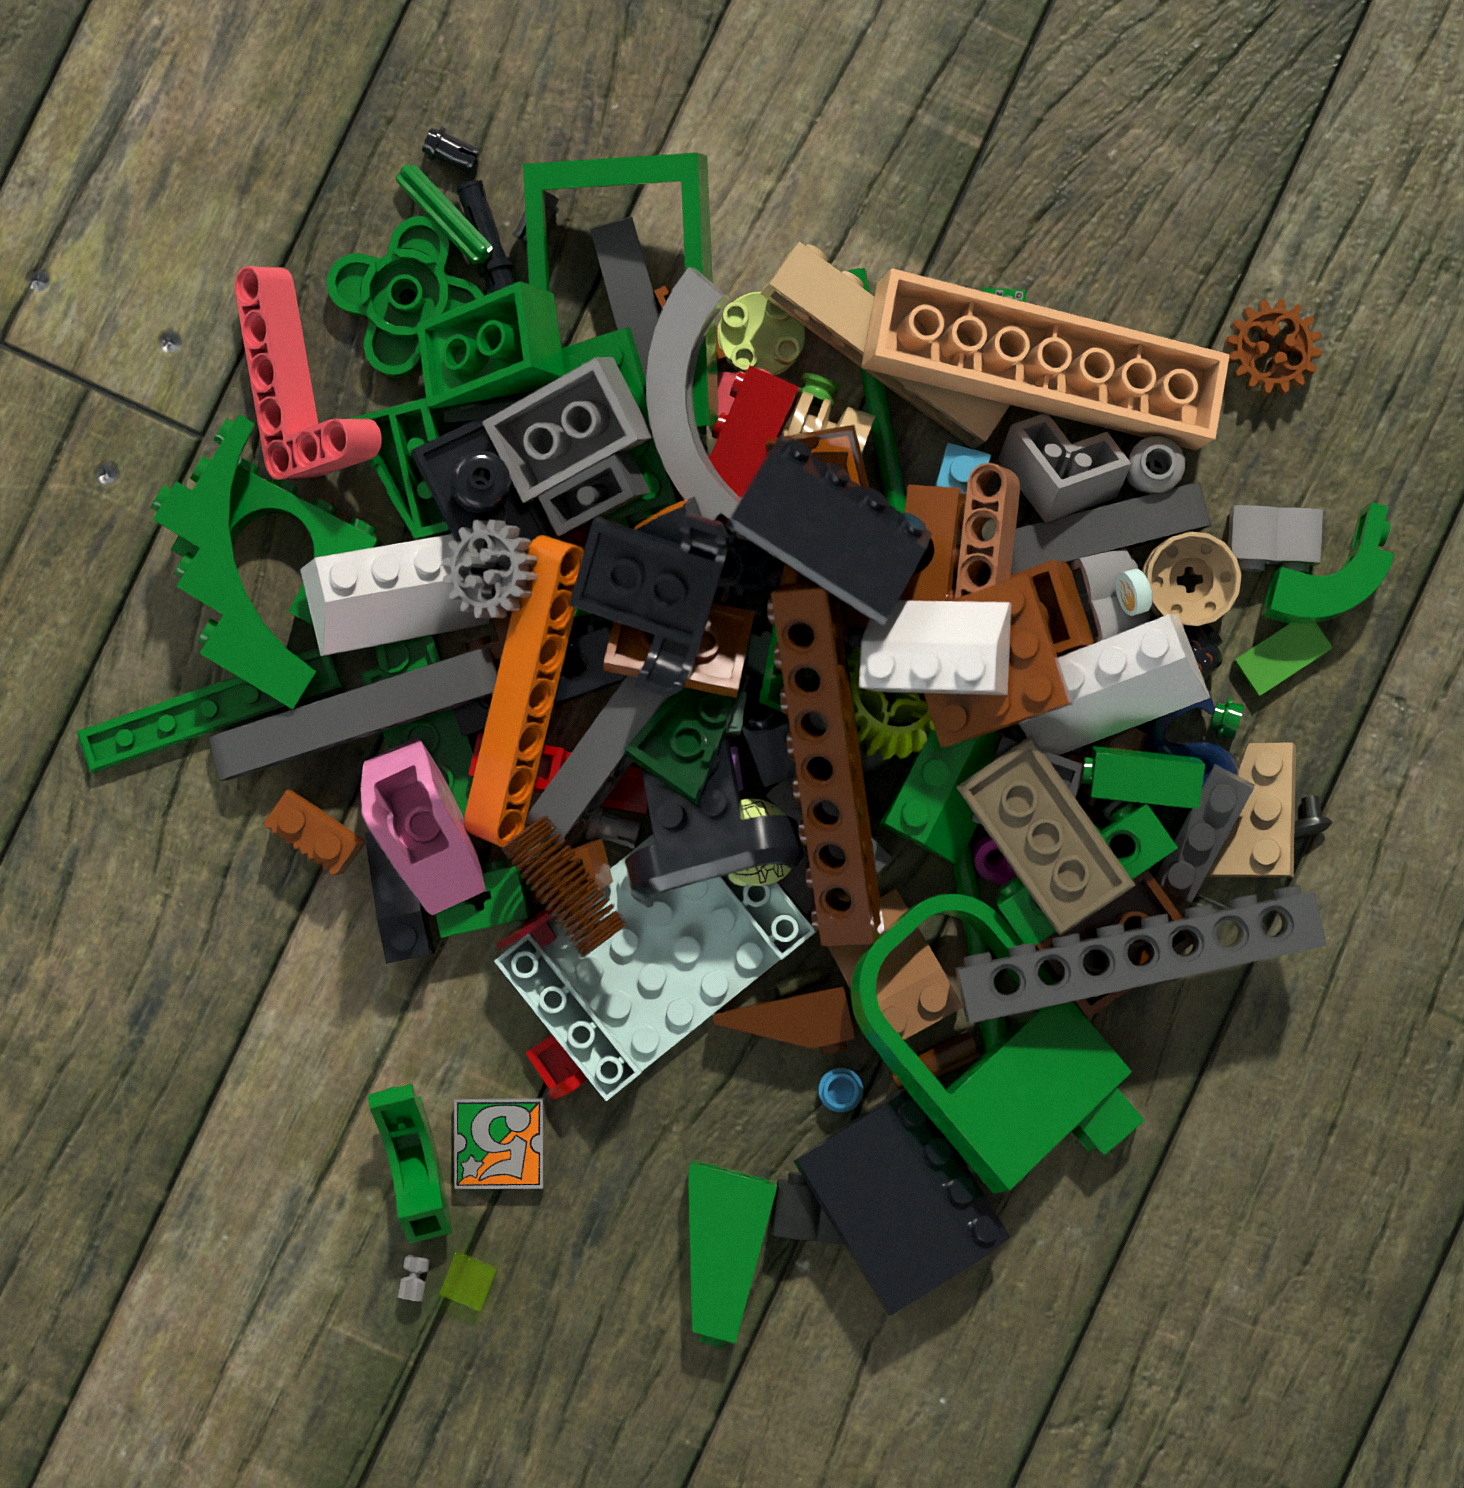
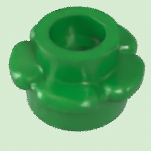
M1228 697L1226 704L1218 702L1216 704L1209 728L1217 730V739H1220L1221 736L1234 739L1236 736L1244 705L1232 702V697Z

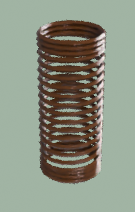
M543 816L502 847L501 851H504L507 859L515 857L511 865L519 864L516 871L526 869L521 874V878L530 876L526 884L530 885L536 882L531 887V891L540 889L536 893V897L540 898L546 895L540 903L546 904L550 902L545 910L550 911L557 907L550 914V917H556L561 914L555 920V923L560 924L568 919L561 925L560 930H565L572 926L565 933V937L578 932L570 939V943H575L582 939L575 946L574 950H578V954H581L580 957L584 958L627 926L628 922L625 921V918H622V914H619L618 910L603 918L615 906V904H610L599 911L609 902L610 898L608 897L592 906L604 896L605 891H600L585 901L600 888V885L596 884L581 894L595 882V878L589 879L574 889L590 875L589 871L567 884L585 869L586 865H581L563 877L580 863V858L575 859L556 872L576 855V852H571L549 867L571 849L570 845H567L542 862L566 842V839H562L538 855L561 836V832L556 833L531 850L556 830V826H554V823H551L549 816Z

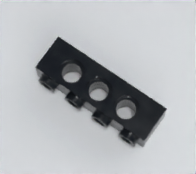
M603 621L578 629L579 637L568 641L553 707L622 683L627 675L603 671L604 659L612 627H604ZM579 650L586 655L588 660L587 669L581 675L577 674L572 667V658ZM501 657L497 659V670H499ZM492 696L453 708L462 736L478 735V732L483 733L485 731Z

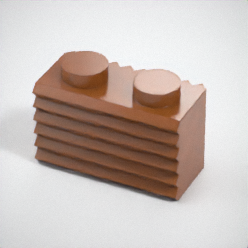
M287 790L264 821L265 829H271L272 834H279V839H286L287 844H293L294 849L301 850V854L308 855V859L315 860L316 865H323V870H330V875L344 874L366 843L364 839L292 790Z

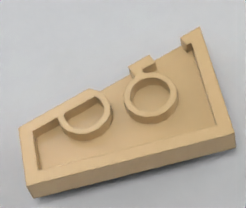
M1248 743L1238 776L1255 784L1254 790L1206 877H1293L1296 745L1294 743Z

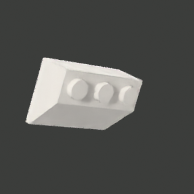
M898 601L884 626L871 618L869 619L861 643L859 687L875 692L1007 695L1011 603Z

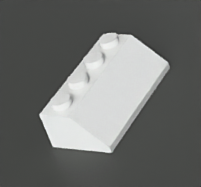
M451 534L317 557L300 569L320 655H330L489 624L490 618H476L474 612H462L460 610L462 600H452L449 597V594L455 587L453 583L443 582V577L451 573V567L443 564V559L453 558L454 552L448 546L450 541H454Z
M1169 614L1059 657L1058 660L1072 705L1020 722L1019 725L1027 737L1031 735L1041 750L1059 756L1210 698L1179 615Z

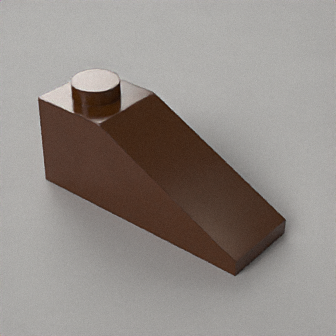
M843 985L722 1011L712 1015L715 1025L811 1049L820 1047L821 1054L848 1049L846 1041L855 1039Z

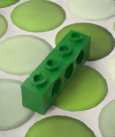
M1125 801L1110 813L1113 819L1100 828L1093 824L1108 846L1111 839L1118 834H1126L1132 837L1131 849L1124 855H1115L1131 879L1178 848L1147 803ZM1018 876L1009 880L999 889L1002 895L996 898L997 906L1024 944L1034 943L1037 945L1056 932Z

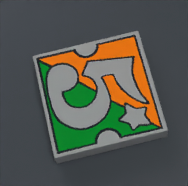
M544 1098L454 1099V1189H543Z

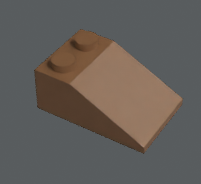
M897 889L880 897L884 923L883 932L908 910ZM919 927L899 943L883 960L876 981L877 1000L883 1015L903 1040L963 1008ZM870 944L827 946L850 989L857 962Z

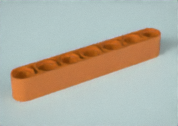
M544 535L533 539L526 551V555L537 556V561L529 565V571L538 576L537 580L527 581L526 587L532 593L531 597H518L521 609L519 611H512L464 817V826L468 834L503 847L524 830L576 610L575 607L569 606L584 554L583 549L579 546Z

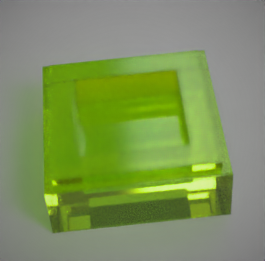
M456 1251L439 1295L481 1311L498 1267Z

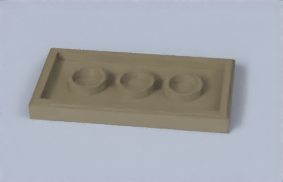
M1031 735L956 786L1059 936L1135 886Z

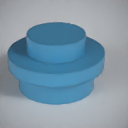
M840 1067L831 1069L824 1074L820 1080L818 1091L822 1103L828 1109L834 1112H847L855 1108L861 1101L863 1086L855 1072Z

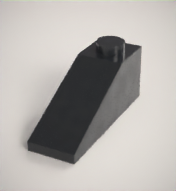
M372 832L364 833L376 917L386 964L435 954L427 910L396 871Z

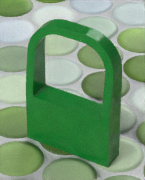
M961 894L934 896L904 912L880 934L874 944H870L862 953L855 967L851 984L853 1012L861 1031L916 1103L993 1194L1010 1191L1132 1071L1074 1002L1070 1001L1030 1010L946 1090L891 1026L880 1009L876 994V981L883 960L922 922L935 915L954 916L970 924L998 959L1009 957L1008 948L1023 945L1024 943L1003 918L984 902ZM1040 965L1038 969L1040 980L1045 985L1056 983L1047 970ZM1005 968L1011 975V977L1014 979V981L1017 983V976L1015 972L1009 968Z

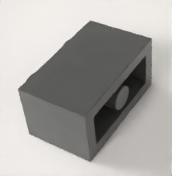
M628 452L610 456L538 495V498L557 536L578 532L591 525L596 517L604 518L651 493L632 453Z

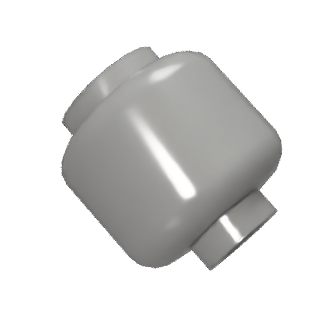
M1149 436L1140 440L1127 456L1131 466L1126 478L1137 492L1144 495L1163 493L1173 489L1182 479L1185 471V457L1181 448L1173 440L1164 436Z

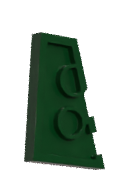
M742 672L737 698L686 687L680 692L669 696L624 749L626 756L697 805L746 681L744 672Z

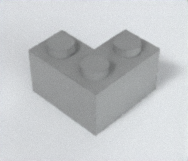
M1046 413L1012 424L998 459L1004 468L1010 469L1017 475L1020 481V490L1045 523L1117 498L1131 466L1129 459L1108 432L1071 444L1049 414Z

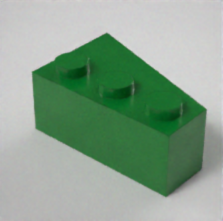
M426 398L348 418L371 419L379 426L382 438L380 450L375 457L367 461L376 470L387 489V494L413 537L421 540L450 535L410 454L412 449L447 433L442 408H427Z

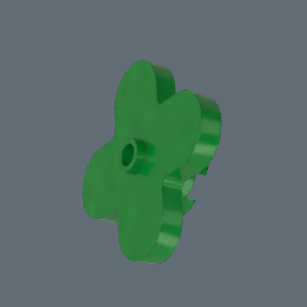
M415 216L401 222L393 231L385 256L377 258L360 253L345 255L332 265L327 276L328 293L335 305L348 314L369 319L364 339L365 355L372 367L387 377L397 378L406 376L415 371L421 364L418 323L484 296L481 290L472 282L446 275L451 253L450 241L432 219L428 217ZM413 292L416 294V299L411 304H401V297L404 293Z

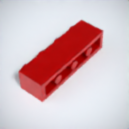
M750 365L746 373L740 371L734 380L729 396L734 397L735 400L729 414L723 412L720 414L712 432V437L717 439L711 455H707L718 474L740 498L753 474L767 455L766 441L771 438H777L782 433L787 416L797 404L803 390L794 384ZM724 515L719 522L723 524L726 530L728 528L725 524L729 519Z

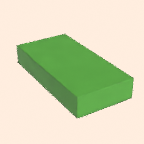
M1316 622L1289 623L1233 660L1252 691L1259 697L1333 647Z

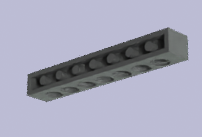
M1300 885L1273 890L1275 899L1257 902L1256 894L1230 899V908L1213 912L1212 904L1185 909L1186 918L1169 921L1167 914H1161L1140 919L1142 928L1124 931L1123 923L1098 928L1096 929L1098 937L1080 941L1079 933L1052 938L1054 947L1036 950L1034 943H1028L1008 948L1009 957L991 960L990 952L963 958L965 966L955 968L966 1021L968 1023L979 1022L1327 946L1315 892H1302ZM1272 910L1280 916L1282 926L1276 935L1270 937L1263 932L1261 920L1267 912ZM1226 920L1233 922L1238 931L1235 942L1229 946L1222 945L1216 935L1218 926ZM1180 930L1188 931L1194 941L1192 950L1184 956L1178 955L1172 947V939ZM1141 939L1147 943L1150 954L1145 963L1136 966L1130 962L1127 950L1133 941ZM1093 949L1100 950L1106 960L1104 969L1097 975L1088 974L1083 967L1085 954ZM1047 959H1055L1060 964L1062 971L1059 980L1051 985H1045L1038 975L1039 966ZM1009 968L1017 976V986L1009 994H1000L994 987V977L1000 970Z

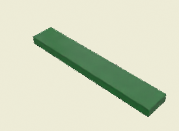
M319 648L296 655L316 670L297 703L343 688L332 654L321 656ZM235 676L76 731L89 771L94 774L288 706Z

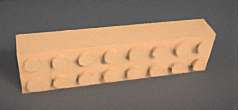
M891 268L877 282L861 368L1143 438L1164 436L1173 440L1180 447L1198 450L1216 439L1230 354Z

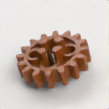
M1264 299L1258 303V313L1248 306L1241 312L1245 322L1235 319L1230 325V328L1237 336H1228L1225 339L1224 345L1234 348V352L1230 353L1228 363L1237 362L1239 368L1232 376L1234 379L1245 375L1248 378L1245 389L1248 391L1256 384L1262 385V396H1268L1273 386L1277 387L1281 396L1286 395L1289 392V382L1296 388H1300L1306 383L1301 373L1311 376L1316 372L1317 367L1310 360L1318 359L1322 356L1323 351L1313 347V343L1318 341L1322 334L1321 332L1310 333L1308 327L1315 319L1313 316L1303 320L1298 317L1301 311L1299 304L1293 307L1291 311L1285 310L1284 299H1279L1274 308L1270 309L1268 302ZM1285 322L1290 325L1291 334H1288L1279 343L1277 348L1279 352L1267 363L1268 372L1261 373L1256 369L1255 362L1267 353L1269 349L1268 343L1279 333L1280 327L1278 323ZM1249 330H1257L1260 333L1259 342L1254 343L1249 340L1247 335ZM1289 352L1295 353L1299 358L1298 365L1292 366L1288 364L1286 354Z

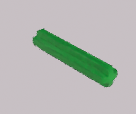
M404 165L396 175L397 184L473 264L485 263L493 253L492 245L416 165Z

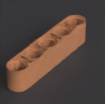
M983 463L975 467L970 473L967 484L955 599L1010 580L1020 495V481L1017 475L1010 469L992 463ZM999 474L1001 478L1000 490L997 494L990 497L987 492L988 481L994 475ZM993 519L996 523V532L993 538L986 542L982 536V529L988 520ZM987 563L991 569V577L986 585L980 586L977 581V573L981 566Z

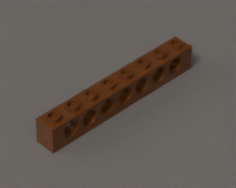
M814 581L786 583L771 593L772 598L768 600L767 610L770 624L772 626L776 625L778 643L774 647V661L776 668L782 670L784 687L781 689L780 702L783 713L789 716L791 731L787 734V751L791 759L795 758L797 775L793 779V793L796 802H801L803 819L800 820L799 835L802 845L807 846L809 856L805 877L808 888L814 891L815 905H813L811 915L814 931L820 933L821 946L874 944L884 930L839 597ZM798 622L806 623L812 628L814 641L805 640L799 635L797 630ZM805 667L812 668L819 674L820 685H813L806 680L803 673ZM810 712L822 715L826 720L827 729L815 727L810 720ZM820 756L829 760L833 767V773L822 771L817 766L816 757ZM822 801L834 803L839 810V816L827 814L822 807ZM828 844L839 846L845 854V859L841 860L833 857L829 852ZM834 888H842L847 891L851 897V902H843L838 899Z

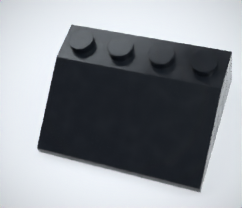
M782 434L779 435L753 474L726 524L882 626L890 617L923 556L932 532L926 529L924 522L911 513H901L889 505L885 496L877 490L861 487L850 479L849 474L843 468L833 463L826 464L812 455L811 449L805 443L795 438L788 439Z
M905 1088L890 1094L793 1161L888 1316L893 1315L978 1262L1011 1238L959 1152Z

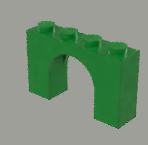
M241 457L239 458L230 500L229 528L232 547L241 531L250 522L258 517L274 513L293 516L305 524L313 540L314 558L382 546L383 543L373 537L377 530L355 517L352 518L350 523L335 517L336 507L315 496L311 503L297 497L298 487L283 479H273L271 483L257 475L260 469L258 466ZM179 535L171 548V551L182 557L185 556L187 551L195 556L199 550L197 546ZM303 583L288 612L313 626Z

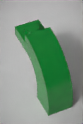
M1371 502L1360 510L1348 558L1338 572L1325 576H1315L1281 567L1272 573L1261 616L1285 623H1318L1345 613L1369 597L1382 583L1395 556L1394 553L1378 549L1379 546L1383 547L1389 536L1391 522L1386 520L1389 507Z
M412 1084L391 1087L384 1091L368 1094L369 1108L383 1140L390 1164L398 1219L408 1243L451 1234V1219L444 1179L433 1133L421 1096L417 1097Z

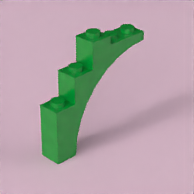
M239 414L234 422L226 418L213 441L220 446L211 460L203 456L189 478L196 483L192 490L177 481L172 488L163 485L150 508L157 511L152 520L199 548L195 556L187 551L175 570L174 575L180 578L176 587L223 615L219 622L210 618L197 639L198 642L204 645L199 654L293 709L316 673V670L290 652L263 623L245 592L233 556L229 528L231 489L240 455L255 427L254 422Z

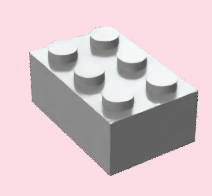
M596 357L482 422L500 458L509 469L510 478L523 503L539 501L538 495L612 455L627 453L653 439V435L613 357Z

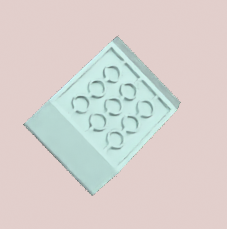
M653 834L610 869L613 882L600 890L605 891L604 896L592 905L594 906L606 897L610 898L609 902L599 911L610 904H615L614 909L603 918L618 910L619 914H622V918H625V921L628 922L627 926L582 958L580 957L581 954H578V950H574L575 946L582 939L575 943H570V939L578 932L565 937V933L572 926L565 930H560L561 925L568 919L560 924H556L555 920L561 915L559 914L547 921L556 934L557 940L542 949L530 932L494 960V962L605 1101H607L666 1051L815 933L813 927L777 882L764 886L749 884L741 886L732 882L728 875L658 894L652 898L653 906L648 908L631 896L625 861L632 853L656 844ZM595 892V893L592 894L589 898H587L585 901H587L588 899H590L591 897H593L594 895H596V894L599 893V892Z

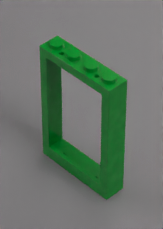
M696 152L523 164L530 285L550 292L545 190L681 182L685 271L688 267L697 269L713 283L708 162L706 155ZM715 319L700 348L694 373L693 407L699 435H707L706 426H715L719 418Z

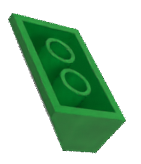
M931 730L927 735L928 740L924 743L922 749L919 752L913 753L877 826L958 866L978 823L971 820L973 810L956 786L991 763L1000 734L994 731L943 748L940 746L936 731Z

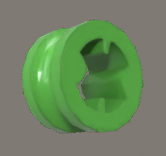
M803 373L802 381L805 385L799 398H801L805 391L814 394L813 405L821 407L824 399L831 400V408H833L835 401L832 399V395L838 393L840 385L820 375Z

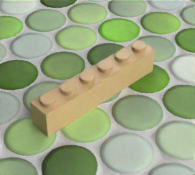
M799 241L786 256L761 292V295L858 366L862 367L874 296L863 289L864 284L857 276L848 271L840 272L827 262L828 257L824 252L810 244L805 246ZM864 369L973 450L986 442L1010 406V404Z

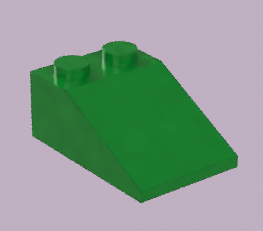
M522 281L417 324L427 408L438 409L530 392L548 385L565 375L554 293Z

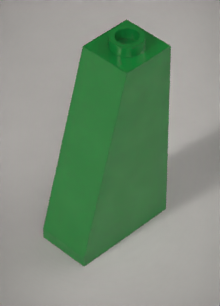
M691 1159L688 1178L692 1332L700 1334L699 1341L716 1347H725L726 1341L734 1344L737 1341L775 1198L777 1182Z

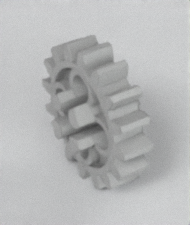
M476 520L473 521V528L459 529L461 542L450 541L448 543L454 555L453 558L443 559V564L451 567V573L443 577V582L454 584L455 588L451 591L449 597L452 600H462L460 606L462 612H474L476 618H505L507 611H519L521 609L518 597H531L532 593L526 587L527 581L537 580L538 575L529 571V565L537 561V556L526 555L525 550L530 546L531 541L526 538H517L520 528L517 526L505 525V521ZM486 541L488 544V549H484V544ZM496 563H511L508 571L487 570L484 572V576L469 575L471 568L490 569L495 567ZM492 589L496 590V594L494 597L492 595Z

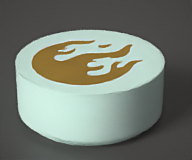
M1135 568L1117 575L1116 594L1124 612L1129 616H1134L1149 611L1152 605V590L1145 574Z

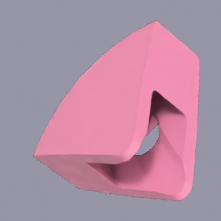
M417 736L365 760L362 767L361 801L364 819L396 871L423 907L431 915H434L486 891L477 852L471 835L465 829L462 812L442 773L421 739Z

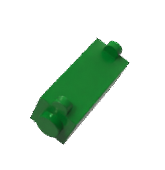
M1092 746L1091 758H1083L1081 784L1087 785V791L1091 797L1194 809L1200 808L1205 764L1200 758Z

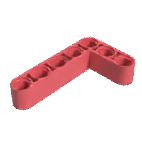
M246 266L240 269L235 279V295L264 463L269 475L274 479H313L375 457L382 443L380 428L375 421L371 419H330L318 423L296 291L290 272L285 268Z

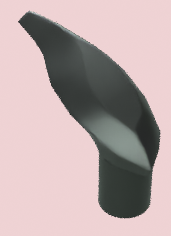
M1307 796L1301 799L1304 819L1295 821L1294 841L1324 832L1333 823L1329 818L1322 817L1319 796Z

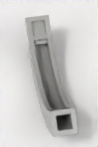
M688 267L674 286L654 330L648 356L646 401L650 427L657 451L675 487L685 500L695 496L702 517L719 522L724 515L730 519L740 497L718 474L701 442L693 407V382L695 367L704 338L714 319L730 298L697 269ZM726 525V527H727L732 533L736 531V530L732 529L731 527H729L728 525ZM736 531L738 538L743 541L748 540V538Z

